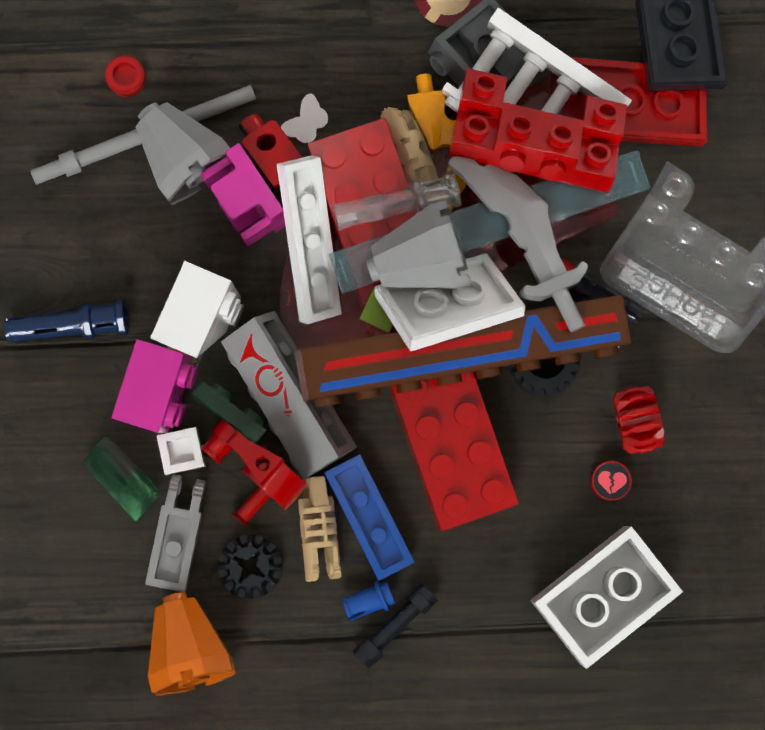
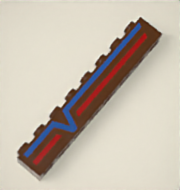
M623 295L576 302L575 305L586 326L570 333L558 307L552 306L528 310L524 312L523 317L411 352L398 332L299 349L294 353L303 402L315 400L317 408L340 404V395L356 393L357 400L382 396L381 388L396 386L397 393L422 389L421 381L437 379L438 386L462 382L461 374L476 372L477 378L483 379L502 375L501 367L516 365L517 372L541 368L540 360L555 358L556 365L580 361L579 353L593 351L595 359L618 355V346L631 344Z

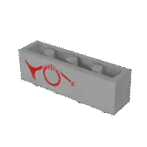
M275 311L254 317L221 341L227 351L229 361L239 371L248 386L250 396L260 406L268 420L271 431L278 436L289 455L292 466L299 471L303 479L321 471L357 448L332 405L316 408L315 400L303 402L294 353L298 348Z

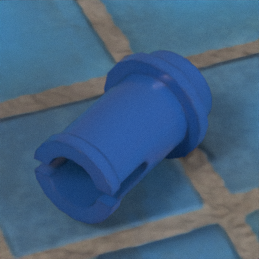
M376 580L374 581L375 586L341 598L350 622L383 608L385 611H389V606L395 604V599L387 581L379 583Z

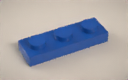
M361 455L324 472L378 581L415 563Z

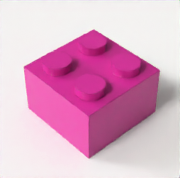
M136 339L111 418L156 433H170L174 426L180 427L186 411V404L181 403L186 388L192 389L198 373V366L193 365L195 357Z

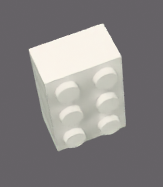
M623 526L530 601L579 664L587 669L683 591L632 526Z

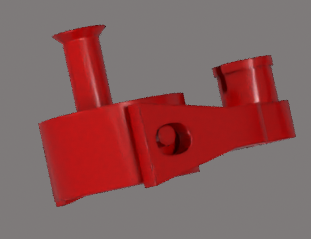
M221 419L211 430L214 434L200 447L219 465L229 452L233 450L245 462V465L240 470L259 486L236 512H231L247 528L248 522L270 497L283 509L287 510L308 486L305 481L284 464L285 461L281 457L273 454L263 445L260 447L249 441L224 419Z

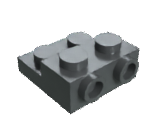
M495 0L481 1L437 36L428 51V54L431 56L430 64L434 71L441 76L448 74L457 84V89L464 81L467 68L472 69L492 40L490 35L493 31L487 28L490 18L497 8L506 12ZM513 45L510 49L505 48L489 73L507 77V88L524 65L525 61L523 58L526 54Z

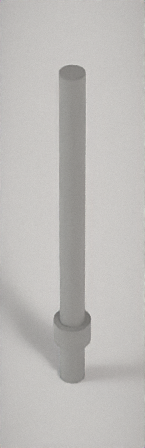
M248 85L182 112L195 121L200 122L254 101L256 97L251 85ZM135 129L76 153L73 149L58 155V160L32 169L30 172L36 185L63 174L69 177L82 172L81 167L142 143Z

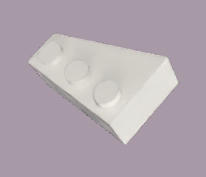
M184 261L150 338L198 358L226 333L229 325L236 326L244 308V305L240 304L241 296L231 280Z

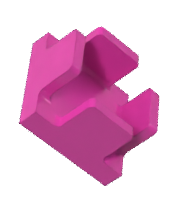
M238 143L226 151L227 156L200 175L207 187H211L219 206L235 230L241 233L240 235L248 247L270 232L274 231L276 233L286 226L282 206Z

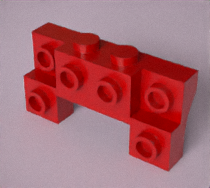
M467 68L448 157L474 159L478 164H490L508 172H518L544 178L548 181H558L606 193L610 192L616 177L619 145L624 136L627 104L587 95L580 119L503 102L507 77Z

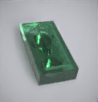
M202 381L192 393L194 400L220 420L224 419L249 441L259 445L266 437V429L262 427L265 422L264 419L248 407L241 411L230 403L233 396L219 384L214 383L210 387Z
M109 435L98 442L82 462L87 470L135 521L144 516L163 495L151 479L134 464L125 451Z

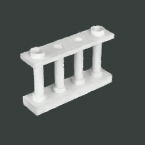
M497 8L490 18L487 28L493 31L490 35L492 40L472 69L489 73L505 48L510 49L512 45L526 54L523 58L525 63L505 91L503 102L516 105L538 71L543 72L546 68L559 78L556 81L558 84L557 88L541 111L558 114L571 94L576 95L578 91L585 96L588 95L627 104V107L632 100L500 8ZM447 82L442 89V94L447 97L444 103L455 112H458L463 83L457 89Z

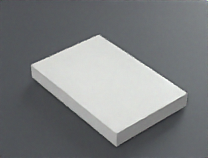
M487 253L466 259L468 269L460 273L461 276L468 274L472 284L457 289L384 288L382 284L375 286L376 300L410 352L524 316L525 304Z

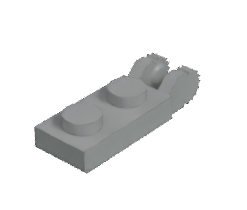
M173 474L165 505L161 506L145 585L186 592L203 515L200 511L203 505L206 481L197 479L196 484H194L190 510L176 508L183 482L182 476Z

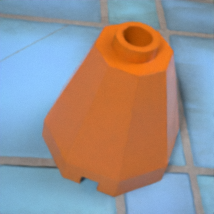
M185 592L164 597L163 604L156 607L154 613L148 670L151 692L157 696L186 692L195 689V685L206 682V686L235 675L236 670L233 658L195 597L187 598Z

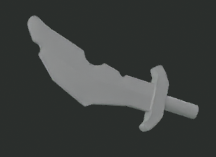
M459 156L452 157L448 162L449 168L464 180L491 212H499L506 217L509 224V231L507 233L519 248H523L526 251L524 256L538 285L524 286L520 290L519 296L526 300L539 302L553 297L570 333L586 326L568 289L574 287L586 273L588 264L581 261L573 270L566 271L556 248L548 215L549 204L513 173L490 164L486 166L478 165L474 159Z

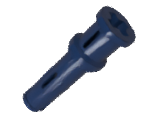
M124 299L117 300L116 304L93 306L91 303H85L79 307V310L7 318L5 321V334L9 343L82 334L83 337L94 339L97 334L120 332L121 335H128L130 331L129 312Z

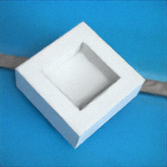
M197 427L157 435L165 475L206 467L203 451L200 448L201 441Z

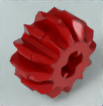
M634 386L615 393L613 408L623 448L630 454H643L662 447L665 441V433L654 391L649 386Z

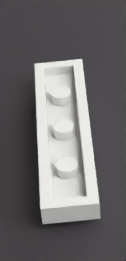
M311 155L276 164L299 321L308 325L341 315L321 158Z

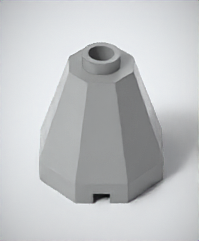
M154 102L145 107L138 115L140 121L135 126L157 186L171 205L181 202L201 190L199 184L203 182L200 174L227 156L226 151L230 149L222 137L168 102L161 105Z
M446 200L427 206L371 246L372 256L366 257V262L373 282L380 280L384 288L457 289L472 284L468 274L461 276L460 273L467 270L468 267L454 220L451 221L449 215L443 216V214L451 212Z

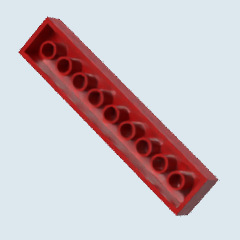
M385 118L307 144L308 156L313 155L321 158L328 214L362 312L374 287L381 284L380 280L372 281L368 270L366 257L372 256L371 246L418 213ZM366 322L371 337L397 333L394 326H392L388 333ZM473 372L461 374L462 382L438 386L437 379L421 381L422 389L397 393L396 386L389 387L436 526L441 531L519 504Z

